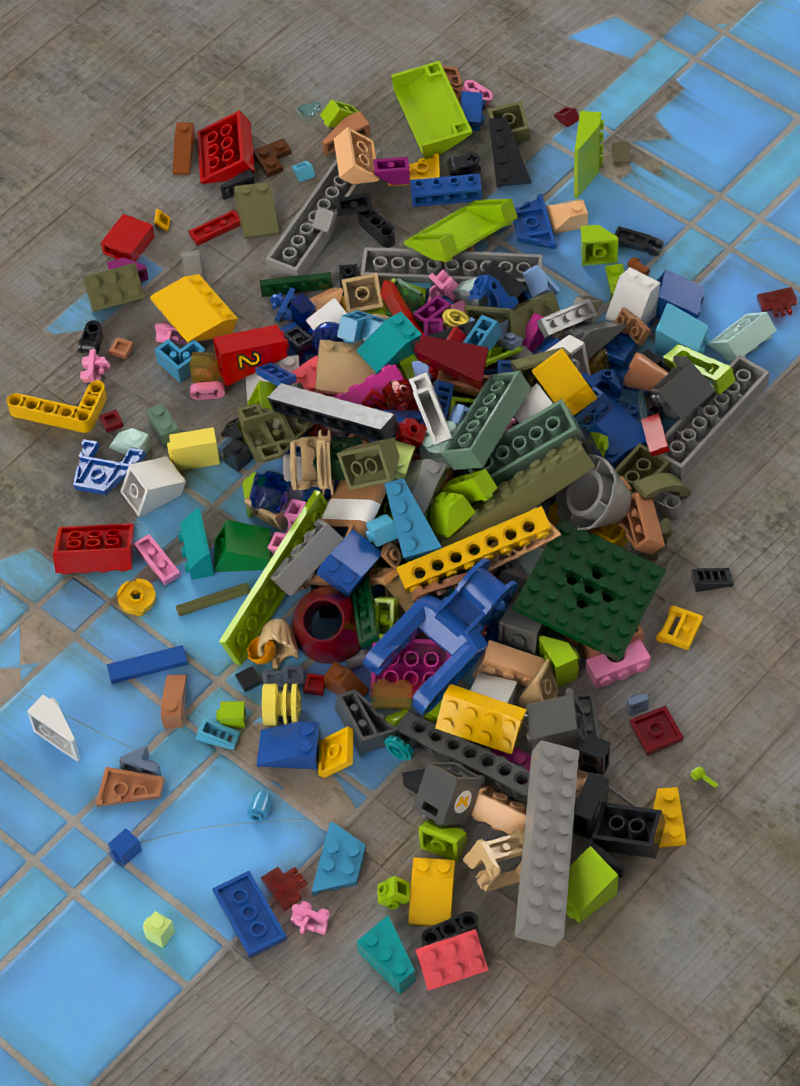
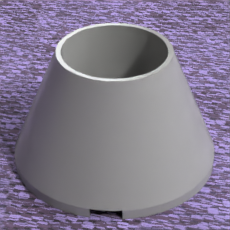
M589 455L595 465L593 469L558 491L555 500L558 501L559 510H557L559 519L566 520L580 527L577 529L581 531L620 522L627 515L631 505V494L628 487L612 465L605 458L598 455Z

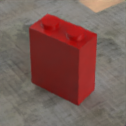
M122 214L101 241L103 254L115 259L127 258L136 262L155 237L153 225L138 220L133 216Z

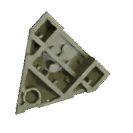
M259 404L237 408L243 437L257 463L281 458L290 449L291 441L300 439L315 424L274 412L273 409L262 408V405Z

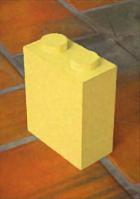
M214 427L169 435L170 442L167 443L169 458L178 471L220 464Z

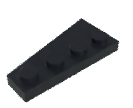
M490 118L489 129L496 187L531 184V179L507 118Z

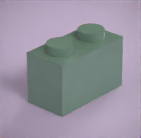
M161 403L147 409L146 413L149 425L163 448L166 449L167 443L170 442L169 435L179 433V429L164 404Z

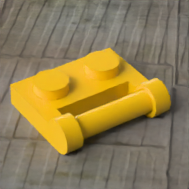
M671 606L668 611L667 620L661 632H658L656 640L660 643H668L689 651L702 624L703 616L677 606ZM681 617L674 634H668L675 619Z

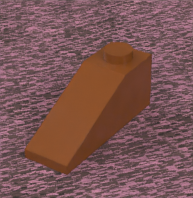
M194 122L176 123L172 169L174 175H190L196 139Z

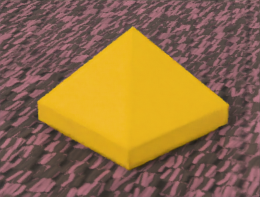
M156 209L154 225L167 232L169 231L170 217L161 210Z

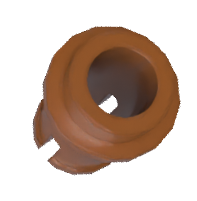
M632 257L628 261L627 266L646 276L649 275L651 270L643 265L639 258Z

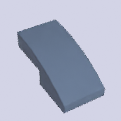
M283 666L282 670H262V686L263 684H277L278 689L283 690L284 684L287 683L289 689L292 688L293 683H298V687L305 683L303 666Z

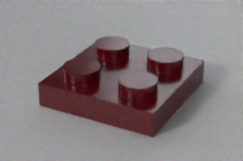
M666 705L629 720V725L647 756L683 741L684 737Z

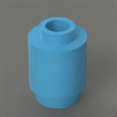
M258 790L253 795L247 811L252 820L260 822L267 819L272 804V795L269 792Z

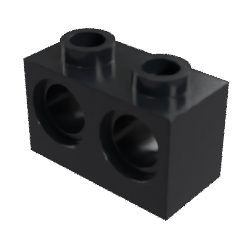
M587 735L585 741H581L578 748L580 753L578 759L580 770L605 775L610 763L611 742Z

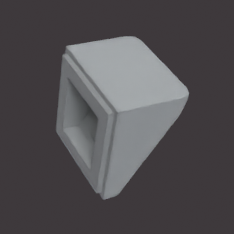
M319 207L312 228L329 233L335 222V212Z

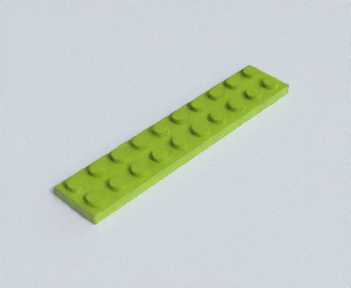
M314 490L219 640L233 662L242 666L248 656L247 647H249L253 639L261 635L263 626L270 621L286 595L270 577L286 558L290 559L292 557L291 552L294 547L303 544V536L307 531L315 529L316 525L314 523L317 519L321 520L328 502L321 491Z

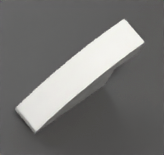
M427 372L409 379L414 391L413 395L434 446L452 439L447 421Z

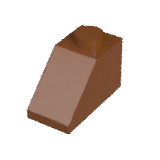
M334 662L324 675L325 688L337 695L356 689L365 697L369 692V689L350 669L337 662Z

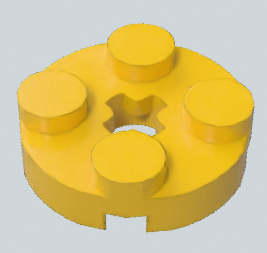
M140 578L136 579V581L130 582L129 580L124 582L117 592L118 605L128 614L138 617L145 615L156 602V592L153 585L149 581ZM140 594L139 599H133V595L137 596Z

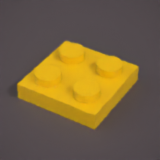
M347 726L319 740V776L326 778L353 764L352 728Z

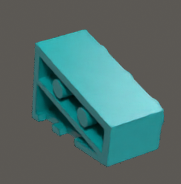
M387 915L356 941L358 953L399 994H402L416 982L415 969Z

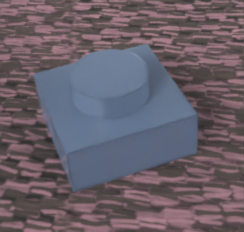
M646 693L636 694L627 699L629 715L648 710L649 698Z

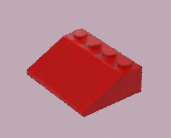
M240 110L197 131L199 172L202 184L229 181L247 169H250L251 173L255 172L251 122Z
M134 523L59 527L53 549L55 574L67 575L75 572L86 574L95 571L105 573L114 570L120 572L132 570Z

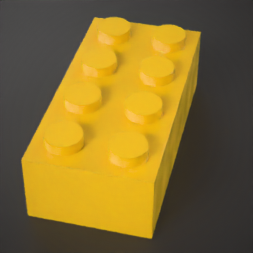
M450 684L444 693L435 729L512 755L518 743L527 710Z

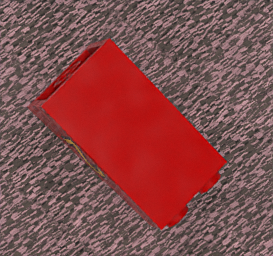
M277 324L213 337L217 369L225 386L255 373L256 367L270 362L276 363L286 358L287 350L289 349L288 340L285 339L283 330L280 331Z

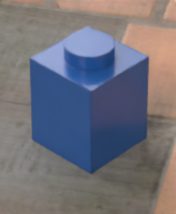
M126 828L108 843L109 856L114 862L117 863L119 861L123 866L142 851L140 841Z

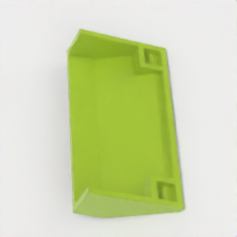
M440 61L391 75L394 93L423 158H432L437 153L440 156L472 134L471 127Z

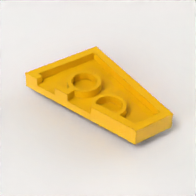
M439 153L434 154L432 158L418 159V162L409 164L410 180L440 177ZM388 183V186H403V185H391V184Z
M678 787L657 789L653 809L662 810L666 822L659 847L686 845Z

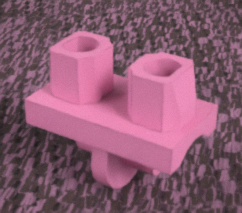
M443 269L437 276L433 273L429 275V278L436 284L429 289V296L432 299L437 295L442 297L444 292L452 300L456 297L453 291L459 284Z
M169 322L155 325L156 342H165L169 339L176 344H188Z
M91 349L89 356L82 357V365L88 370L82 371L80 378L84 383L95 380L101 381V374L110 369V362L105 357H99L95 349Z
M303 901L300 905H293L290 922L299 926L300 933L303 935L308 930L325 935L330 912L323 908L315 912L312 910L310 903Z

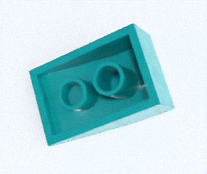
M399 312L385 320L356 351L377 375L382 372L381 369L389 364L391 366L396 365L413 355L414 352L410 342L419 339L422 334L402 312Z

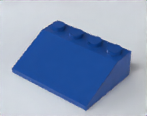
M603 392L614 409L588 431L601 433L608 437L609 445L603 458L615 470L639 443L644 446H648L642 424L606 392ZM604 402L598 405L597 411H601L606 407Z

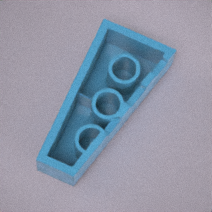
M401 478L384 483L403 558L406 562L441 549L442 546L405 480Z

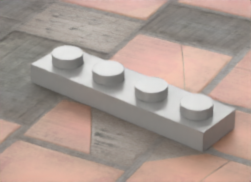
M587 299L541 318L536 322L546 338L597 316V313L590 299Z

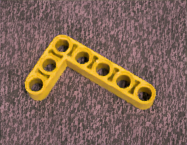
M95 380L88 385L79 407L19 393L10 394L6 401L9 412L13 417L87 433L94 428L107 400L104 383Z

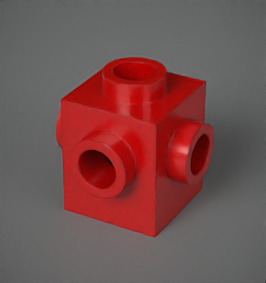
M406 418L398 423L400 429L396 432V441L416 446L415 449L423 443L427 430L425 425L420 424L418 420L413 418Z

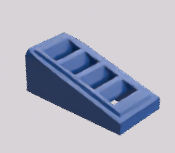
M436 380L432 385L436 395L444 397V399L438 398L440 405H443L441 408L446 419L454 384Z

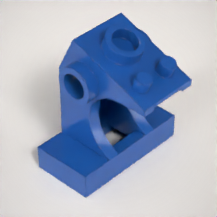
M490 275L477 276L472 290L469 291V301L472 299L480 300L485 295L488 299V304L485 307L513 309L519 303L516 297H509L500 282Z
M601 370L591 376L587 372L581 374L591 389L595 386L600 391L606 392L613 399H619L622 396L621 390H623V385H620V380L616 377L614 370Z

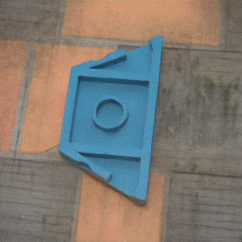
M330 822L312 887V895H319V892L329 889L335 891L342 887L356 886L358 883L366 845L334 822Z

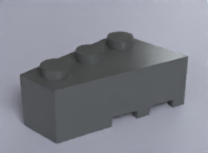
M356 689L337 695L335 710L344 727L348 726L353 729V744L359 755L385 747L384 741L390 735L397 737L398 729L395 726H391L385 720V716L377 713L372 708V704Z

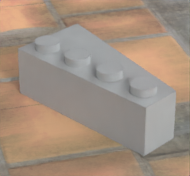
M317 519L314 523L316 525L315 529L307 531L303 536V544L294 547L291 552L292 557L290 559L286 558L270 577L289 596L295 595L301 590V585L314 576L318 566L324 562L328 555L343 540L328 523Z

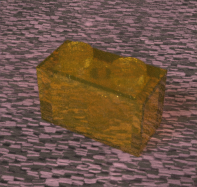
M192 352L189 366L192 384L220 381V372H217L218 361H215L214 353Z
M377 679V682H372L371 704L373 709L403 710L405 708L412 710L413 685L409 684V681L397 680V683H389L387 679Z

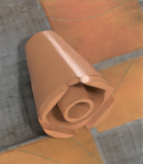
M637 352L629 365L630 369L628 374L626 373L623 386L649 391L668 372L642 353Z

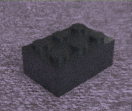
M602 802L592 840L608 852L656 859L666 822L662 810Z

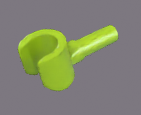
M696 767L691 771L690 776L694 781L697 782L702 778L715 789L718 787L719 784L710 779L702 767Z

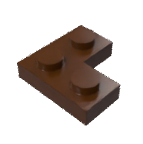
M284 138L253 150L255 159L267 177L283 172V166L278 159L292 154L291 148Z

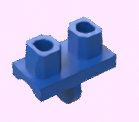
M290 287L285 299L282 293L274 294L270 297L272 308H279L274 319L275 321L279 322L281 318L288 322L291 321L295 311L287 308V306L289 305L297 309L302 300L294 294L295 289Z

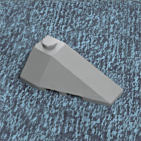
M431 459L411 461L405 479L425 517L446 478V465Z

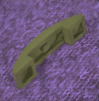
M670 473L650 475L633 484L634 488L644 498H656L660 492L674 491L679 497L692 494L677 476Z

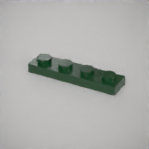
M331 272L260 280L261 296L271 297L274 294L278 295V293L284 295L288 293L290 287L295 289L294 293L327 290L332 288Z

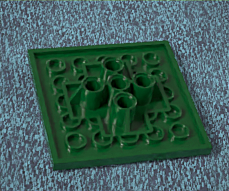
M560 519L556 529L561 533V536L547 543L512 610L620 662L667 569L586 530H578L577 528L580 527Z

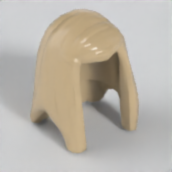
M273 619L263 626L258 642V656L264 655L265 644L273 639L276 645V655L272 662L274 670L279 669L280 664L288 656L299 657L296 639L288 622L282 619Z

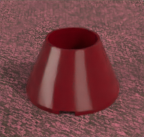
M324 586L312 590L300 600L294 610L291 627L297 646L303 654L316 662L333 664L334 662L342 663L346 659L355 656L361 650L352 594L347 598L334 587ZM337 606L341 611L343 619L341 629L330 639H316L311 626L314 615L323 607Z

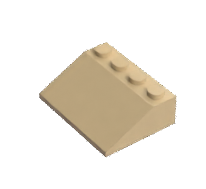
M320 340L317 355L315 392L334 395L344 394L349 391L348 389L352 385L357 383L360 385L365 382V378L369 375H376L357 353L356 350L361 345Z

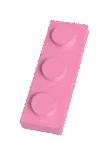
M150 534L133 543L136 551L164 585L181 576L180 571Z

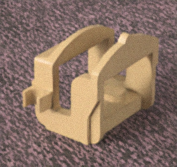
M330 429L327 436H323L322 430H320L319 437H301L291 441L290 470L293 490L309 489L311 486H319V489H322L323 495L325 494V489H330L331 495L334 494L335 479H331L330 444L333 442V438H331ZM295 447H301L302 480L298 481Z
M514 830L511 835L486 842L483 839H479L463 858L464 863L471 869L479 867L482 863L486 866L485 870L480 871L476 875V878L480 877L477 883L481 890L484 889L485 892L520 883L522 861L515 870L500 874V867L497 862L522 855L523 832Z

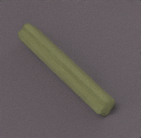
M243 583L176 606L177 614L182 616L249 594L250 587L248 583Z

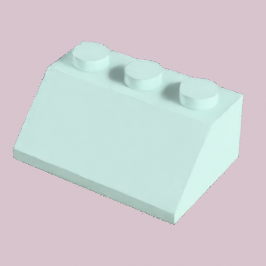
M767 312L745 314L711 340L708 345L727 361H733L738 355L746 358L748 352L759 348V344L769 340L772 337L771 335L777 330Z

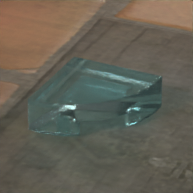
M320 102L302 104L297 108V112L313 118L321 107Z

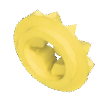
M448 309L442 315L443 324L449 328L468 323L470 320L467 314L457 309Z

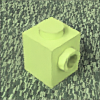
M156 911L143 924L146 939L164 948L175 933L172 920Z

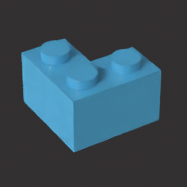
M355 310L341 316L337 337L342 338L346 343L366 340L387 319Z
M169 339L155 348L157 363L179 383L208 364L206 349L195 339L181 349Z

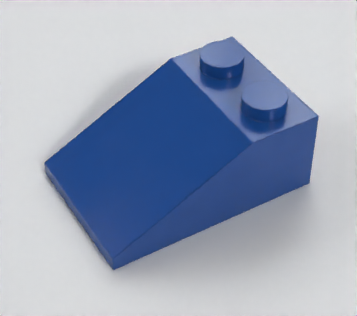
M352 529L319 566L317 575L348 598L381 558V550Z
M294 722L261 730L257 767L317 769L319 740L321 736L319 722Z

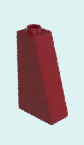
M421 335L420 342L416 341L414 353H417L418 361L481 390L488 357V347Z

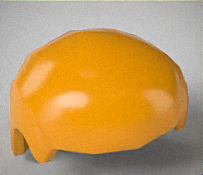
M257 636L247 647L249 655L247 658L258 665H264L275 657L276 645L273 639L269 640L264 646V655L258 656L260 636Z

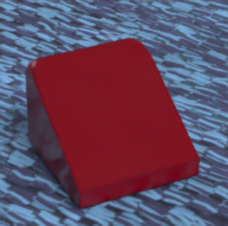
M564 107L554 114V117L566 127H570L579 121V115L575 108Z

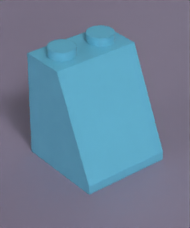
M667 303L656 328L655 353L665 356L679 344L704 355V345H708L710 340L708 325Z

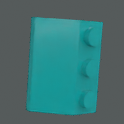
M196 508L180 522L181 531L177 532L179 542L184 543V546L181 547L183 558L187 557V562H184L186 573H190L191 580L214 576L200 508Z

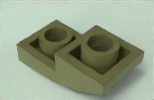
M664 518L659 525L664 543L667 545V537L672 535V526H668L669 518ZM662 548L653 555H650V559L658 560V552L662 553Z

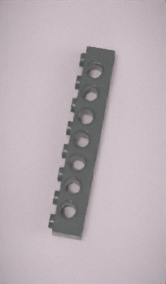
M408 711L397 725V737L404 740L406 744L441 762H454L464 765L465 769L470 772L484 776V784L527 805L530 772L522 765H515L504 756H497L488 748H481L475 745L473 741L435 729V722L431 723L419 714H413Z

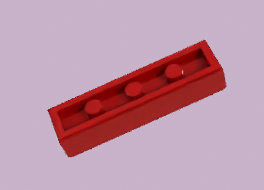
M385 280L380 294L392 315L394 316L402 312L420 333L424 335L394 282Z

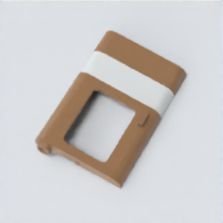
M339 479L321 520L328 523L334 530L336 528H348L346 536L353 529L366 538L365 532L368 530L365 523L374 520L386 494L385 484L349 490L346 479ZM314 574L310 580H306L301 585V590L310 589L311 585H331L317 574Z

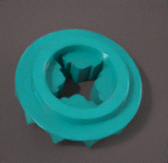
M390 735L385 739L384 743L387 750L397 759L410 761L414 756L410 745L406 744L399 737Z

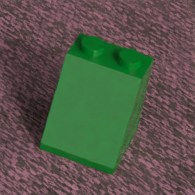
M226 519L214 539L213 571L264 570L272 558V553L268 549L272 540L270 528Z

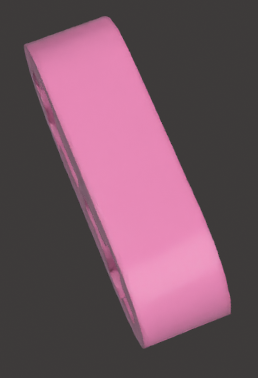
M473 80L465 81L462 91L482 93V100H485V106L490 105L493 98L490 90Z
M219 381L194 383L190 386V397L194 400L218 399L225 395V386Z

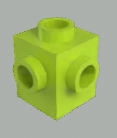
M393 876L379 883L377 889L378 904L393 910L409 902L410 882Z

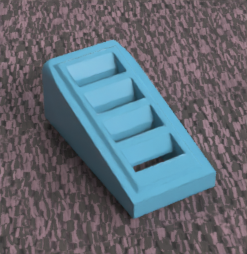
M204 717L195 740L234 750L241 732ZM214 731L217 732L216 737L212 735ZM221 733L225 734L223 739H220ZM229 735L233 736L231 742L227 741Z

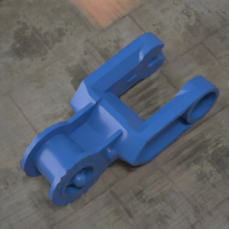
M487 558L481 559L480 562H477L468 571L467 575L463 577L458 587L455 588V591L449 597L446 596L443 600L427 594L417 600L371 648L363 661V665L376 675H380L420 631L446 651L451 657L433 676L422 684L412 697L414 699L412 705L423 716L430 713L438 705L450 684L456 685L477 663L488 647L481 632L484 630L485 625H488L489 622H492L501 613L518 588V584L514 580L505 585L488 571L491 561Z

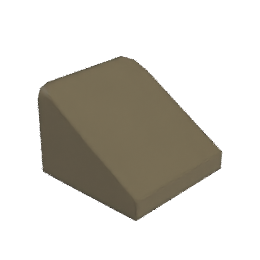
M628 141L612 143L613 164L631 163L630 144Z

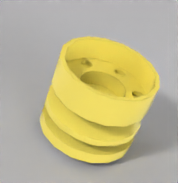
M288 683L284 684L282 693H279L277 684H263V725L277 726L279 717H283L284 725L289 724L290 716L292 723L299 722L302 701L298 683L292 684L291 692H289Z

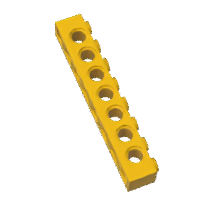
M542 506L398 566L396 569L406 593H412L417 587L440 582V579L446 576L447 578L456 576L458 571L463 569L470 570L481 559L487 558L491 561L495 558L494 556L500 553L502 555L508 554L513 551L512 548L519 545L524 547L529 545L531 540L546 538L552 532L551 526ZM527 525L535 527L532 532H526L524 528ZM513 532L516 534V538L508 540L506 535ZM491 540L498 541V545L494 548L489 547L488 543ZM472 548L480 549L477 555H471L469 552ZM455 555L462 557L458 563H453L451 559ZM436 563L444 565L439 571L433 569ZM418 571L425 572L423 578H416L415 574Z

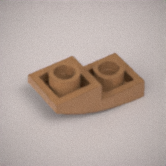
M626 308L621 309L614 322L625 324L626 328L621 332L629 334L637 345L643 346L651 332L644 322Z
M398 538L384 544L381 550V557L394 570L403 559Z

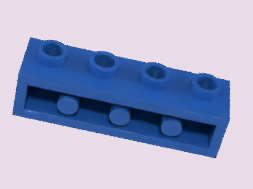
M480 174L410 180L412 207L482 200Z

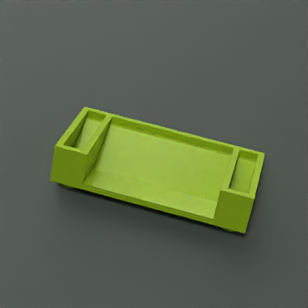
M512 198L474 200L404 241V244L434 261L449 262L453 259V256L502 227L510 226L512 221L518 218Z

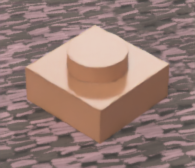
M116 337L109 353L112 356L126 360L134 344L132 341Z

